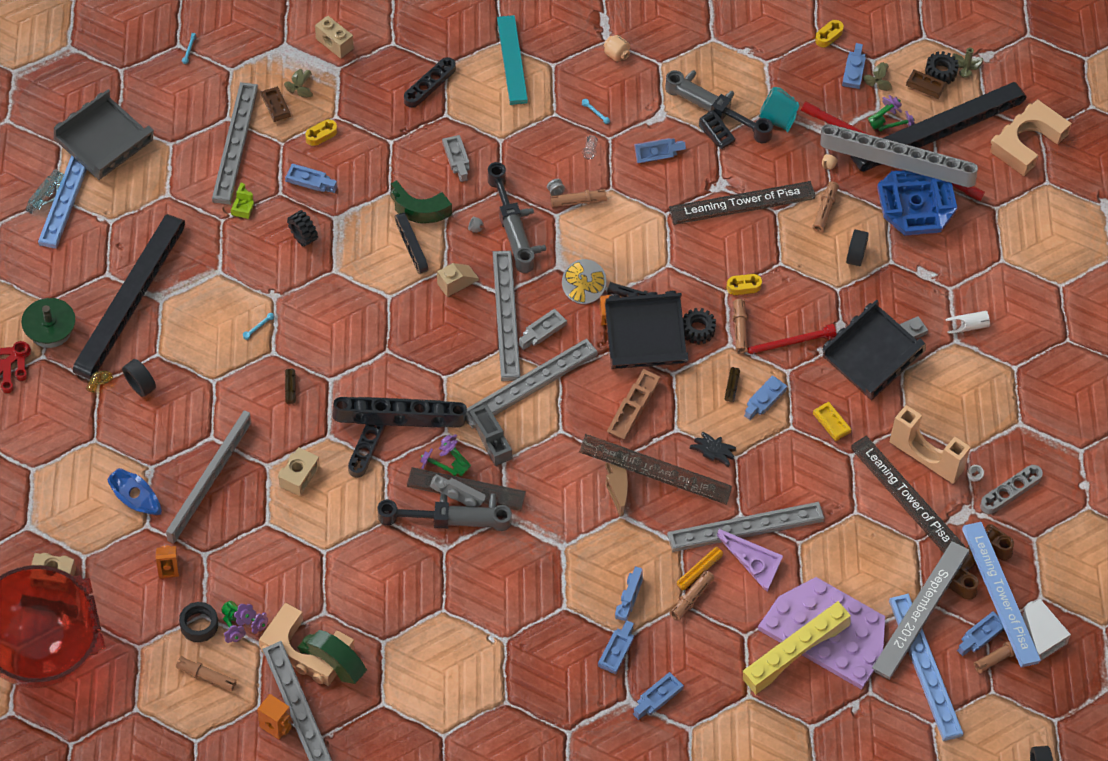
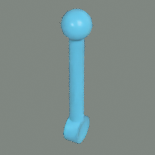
M196 33L191 34L186 55L182 58L184 64L189 62L188 57L193 42L196 39Z
M588 99L582 100V105L584 107L590 108L595 114H597L601 119H603V122L605 124H608L610 122V119L608 117L603 116L599 111H597L592 105L589 104Z
M268 313L267 317L249 332H244L243 338L245 340L250 339L252 333L267 321L274 319V314Z

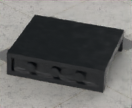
M667 291L665 294L649 292L645 296H639V294L634 293L627 295L628 297L611 295L609 298H606L604 304L611 369L686 364L688 362L681 307L682 293H677L676 291Z
M876 300L873 303H869L859 316L856 315L846 328L840 329L832 341H827L822 351L823 357L872 401L926 351V343L921 338L916 340L881 309L879 301Z

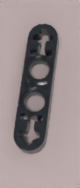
M450 57L441 59L404 93V104L407 107L413 108L424 101L454 74L456 70L455 60ZM436 74L439 75L440 78L435 80L432 79L431 76ZM421 85H426L429 88L427 90H421L419 87Z
M405 213L395 215L397 228L418 274L427 272V261Z
M365 425L348 464V471L352 477L359 478L365 474L386 425H377V428L374 427L375 425ZM368 433H374L376 438L369 440L365 436ZM363 448L368 449L369 454L361 455L359 450ZM358 460L361 461L360 468L354 470V467H357Z

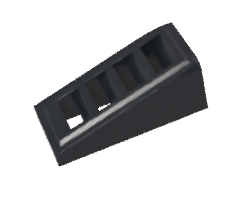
M714 110L700 117L699 127L721 150L735 142L734 136Z

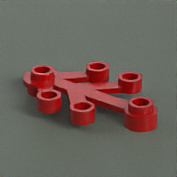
M24 341L16 342L13 347L0 348V355H9L6 359H0V374L3 372L1 388L4 393H11L13 391L11 365L16 360L18 368L15 371L16 379L18 381L27 379L25 358L31 354V348Z

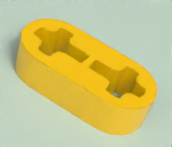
M832 20L816 33L815 43L819 47H827L842 35L843 23L839 20Z
M327 119L306 130L305 139L307 144L316 146L334 137L337 134L336 122Z
M756 274L732 276L727 280L726 289L732 295L756 293L761 289L762 279Z

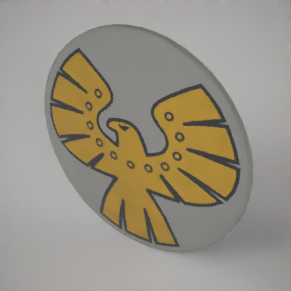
M581 259L571 263L566 268L562 277V287L569 299L579 304H588L596 301L606 288L605 272L598 263L592 260Z

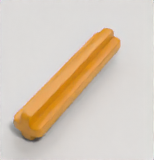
M718 547L712 549L677 581V586L681 590L688 588L704 571H707L723 556V551Z

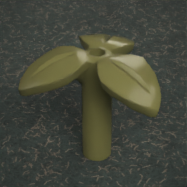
M971 47L967 48L965 59L953 53L956 57L955 60H958L959 68H963L959 71V74L966 78L972 76L970 69L977 70L983 63L982 57L972 59L974 49Z
M884 62L878 64L873 70L875 77L865 75L863 77L864 82L869 86H874L877 83L878 88L881 90H891V83L882 79L885 77L889 65Z
M302 69L297 70L291 78L293 83L285 82V88L290 93H294L297 90L298 95L301 97H312L313 93L308 88L303 87V84L312 75L311 71L306 70L303 73Z

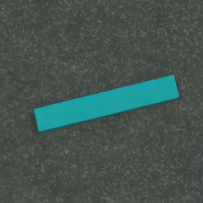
M515 15L497 17L509 104H527L528 98Z

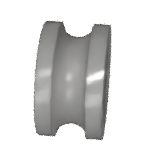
M558 178L550 181L547 184V189L550 191L551 196L562 194L565 186L562 184L561 179Z

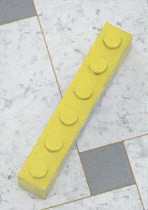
M837 601L744 669V682L755 695L758 694L803 653L815 645L835 637L850 626L851 615Z

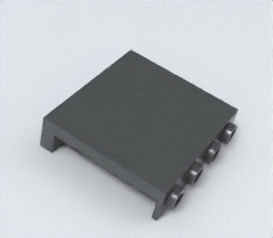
M108 89L103 93H99L90 103H85L76 113L70 114L65 121L59 122L54 127L53 139L100 180L152 142L154 130L150 126L144 129L110 98V90Z

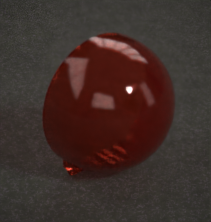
M44 565L23 566L10 570L0 576V678L20 687H50L64 682L75 675L86 664L91 655H96L98 650L105 648L103 634L98 633L102 629L97 614L94 595H89L93 593L90 578L82 579L81 575L72 576L58 568Z

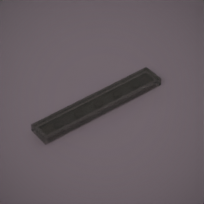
M411 468L407 487L441 494L430 487L432 478L437 474L447 480L453 478L485 494L486 497L483 502L485 504H489L491 494H496L497 506L505 505L513 510H522L526 491L419 468Z

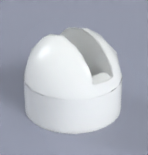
M972 465L968 469L967 476L971 481H979L984 476V470L979 465ZM976 471H978V473H979L978 475H976V476H973V475H972V474H974Z

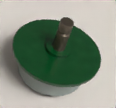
M44 298L35 301L26 308L21 320L24 333L34 343L46 348L57 347L66 342L76 322L72 307L65 301L56 298Z

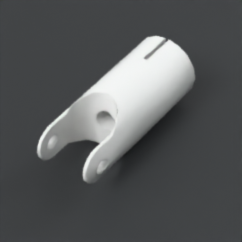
M987 311L946 319V321L961 320L960 328L948 331L947 333L950 334L990 326Z

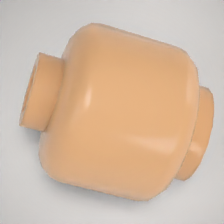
M619 35L610 36L606 39L604 43L606 55L616 62L629 57V42Z

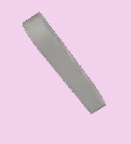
M1037 465L1026 467L986 494L981 500L980 509L986 514L997 512L1038 484L1042 478V469ZM1030 473H1031V474H1035V473L1037 474V476H1034V475H1033V476H1031V477L1029 478V480H1027V478L1029 477ZM1020 481L1024 484V487L1017 488L1014 486V482ZM1006 491L1009 497L1003 498L999 495V492ZM994 501L993 506L986 505V502L990 504Z

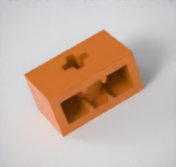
M269 694L257 709L259 727L279 740L283 734L287 735L292 727L290 706Z

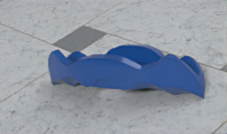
M118 468L108 477V484L117 498L125 505L142 513L151 515L161 514V505L155 493L140 476ZM133 488L140 489V495L137 498H131L130 496Z

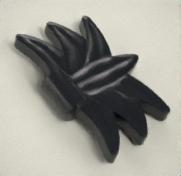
M705 432L701 433L703 438L694 439V442L698 444L690 445L689 449L703 453V457L712 461L718 460L727 467L730 466L727 458L734 459L731 451H736L735 446L721 443L722 437L715 440Z

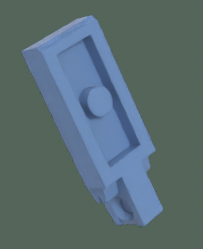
M856 43L854 52H849L842 86L860 89L866 59L865 54H861L863 44Z
M674 138L634 144L637 163L674 157V155H677L676 151L686 149L685 142H675Z
M291 164L285 177V182L321 192L326 190L327 192L335 193L338 187L337 181L330 179L326 173L296 164Z
M772 375L749 399L744 416L751 420L757 413L760 415L764 414L787 390V385Z
M635 566L633 573H629L627 579L628 587L627 590L622 592V604L616 607L615 619L628 620L643 581L642 568Z
M992 611L969 629L964 637H962L961 640L963 642L959 645L957 651L962 656L970 650L975 652L1005 630L999 616Z
M626 620L622 630L617 628L614 631L598 662V667L617 674L633 642L634 635L631 633L634 623Z
M669 672L640 696V699L637 701L639 705L634 708L633 715L639 720L646 713L649 715L653 714V712L655 713L682 691L684 685Z

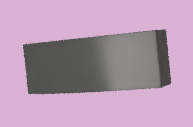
M485 404L470 410L469 414L494 465L497 466L512 460V449L488 405Z

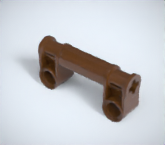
M988 524L985 527V531L996 557L1004 561L1010 559L1013 554V539L1000 531L996 526ZM968 546L969 554L948 588L959 594L962 598L970 600L977 595L979 581L975 575L969 573L970 569L976 564V561Z

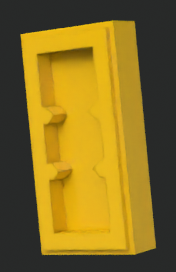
M830 402L813 410V415L835 441L851 433L852 429Z

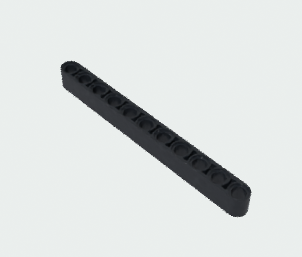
M1012 82L883 137V139L921 148L1022 104L1027 96L1016 82ZM850 156L861 172L881 165L877 162Z
M169 214L164 216L75 361L73 373L90 380L95 377L182 234L185 220Z

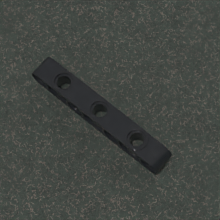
M338 397L333 403L332 417L340 423L458 428L465 424L467 406L461 402L440 400Z

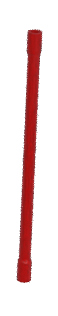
M807 101L804 102L800 110L830 125L868 134L822 111ZM952 183L954 188L978 201H981L985 194V191L975 186L965 187Z

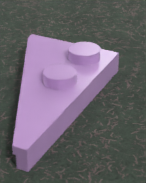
M719 529L717 537L763 589L768 591L783 556Z

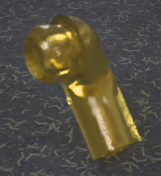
M109 371L94 373L86 390L94 393L99 384L108 383L113 379L112 373Z

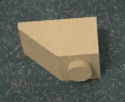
M452 263L437 271V284L447 297L479 281V278L469 265Z

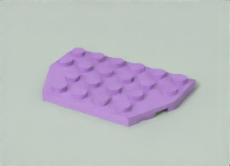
M817 577L780 595L758 626L759 631L780 643L837 601L851 615L850 626L835 637L815 645L803 653L802 656L862 690L874 672V669H872L873 665L883 651L885 616Z

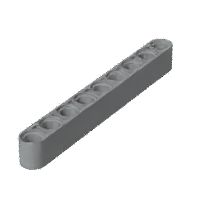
M828 124L821 128L820 145L825 149L965 187H972L976 184L978 167L972 162Z

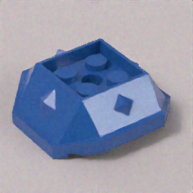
M902 170L890 172L877 185L883 217L904 236L941 233L957 211L953 186L950 182Z

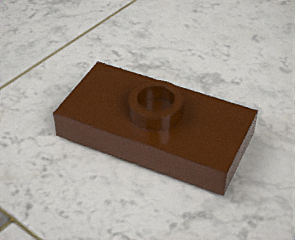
M913 69L906 82V86L939 99L946 87V82Z
M278 86L261 91V96L273 122L291 117V113Z

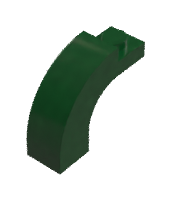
M397 180L391 183L390 196L395 202V211L398 214L404 212L408 220L416 223H435L452 215V203L443 192L428 199H416L410 196Z
M318 630L315 634L307 635L297 647L302 654L314 655L325 660L335 670L342 682L356 684L367 671L361 659L347 644L326 631Z

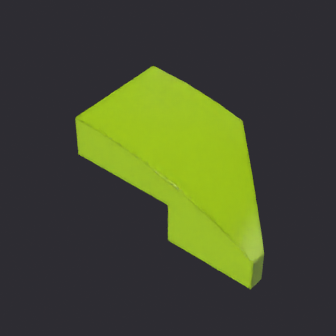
M240 183L236 192V200L231 208V215L249 219L254 207L253 194L246 190L244 183Z

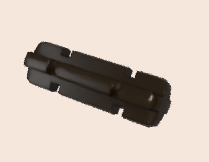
M730 368L724 398L727 402L735 401L740 375L739 368Z
M293 368L285 370V402L287 404H294L296 402V373Z

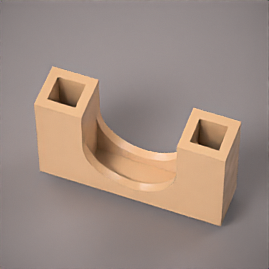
M1037 99L1033 104L1030 103L1022 114H1018L1010 125L1007 124L1000 135L993 137L990 152L1025 176L1036 165L1038 154L1022 144L1017 135L1024 131H1037L1058 145L1069 134L1072 123Z
M906 405L895 417L889 442L954 484L964 472L971 447L956 437L950 441L944 450L932 446L925 440L919 429L922 415Z
M285 603L260 637L259 646L261 651L263 652V648L282 641L292 667L302 675L307 674L315 682L329 686L337 675L335 670L320 657L298 653L291 647L290 640L303 622L302 611ZM336 630L334 636L354 650V639Z

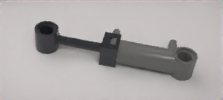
M677 70L667 73L665 90L668 94L679 95L709 112L714 110L721 120L726 115L753 129L754 139L758 143H767L771 140L773 124L769 119L761 118L755 123L731 110V102L734 96L733 91H729L725 96L720 94L718 97L692 83L691 81L696 75L695 70H692L685 78Z
M494 162L488 166L487 180L490 186L498 189L503 206H499V218L502 227L505 228L516 261V269L519 272L528 273L534 268V254L546 251V246L530 247L521 217L533 214L534 210L533 208L520 210L518 203L510 204L504 187L506 167L502 163Z
M441 493L440 502H435V511L398 509L395 502L389 499L381 501L377 507L378 520L386 526L394 524L397 517L434 519V528L448 529V525L492 527L498 531H506L510 528L512 512L505 505L497 506L496 494L490 495L489 508L449 506V502H447L448 497ZM384 511H391L392 513H390V514H384L383 512H384ZM503 516L506 519L499 520L498 517Z

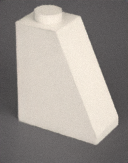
M1041 599L1036 602L1031 601L1024 607L1022 617L1041 660L1068 643L1071 634Z

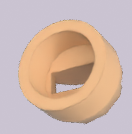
M826 154L822 159V166L826 170H831L836 166L838 160L836 157Z

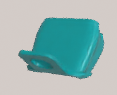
M773 87L761 107L759 118L769 119L773 125L784 130L786 129V132H788L796 119L797 110L800 106L799 102H796L795 98L791 97L782 88Z

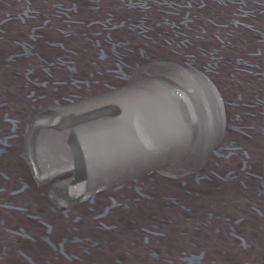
M593 135L587 136L585 148L582 150L584 158L593 159L596 156L597 137Z

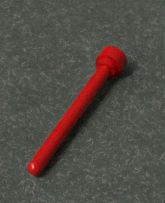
M833 323L828 324L819 331L751 346L748 348V353L754 354L822 337L824 339L828 338V340L834 339L837 335L836 328Z

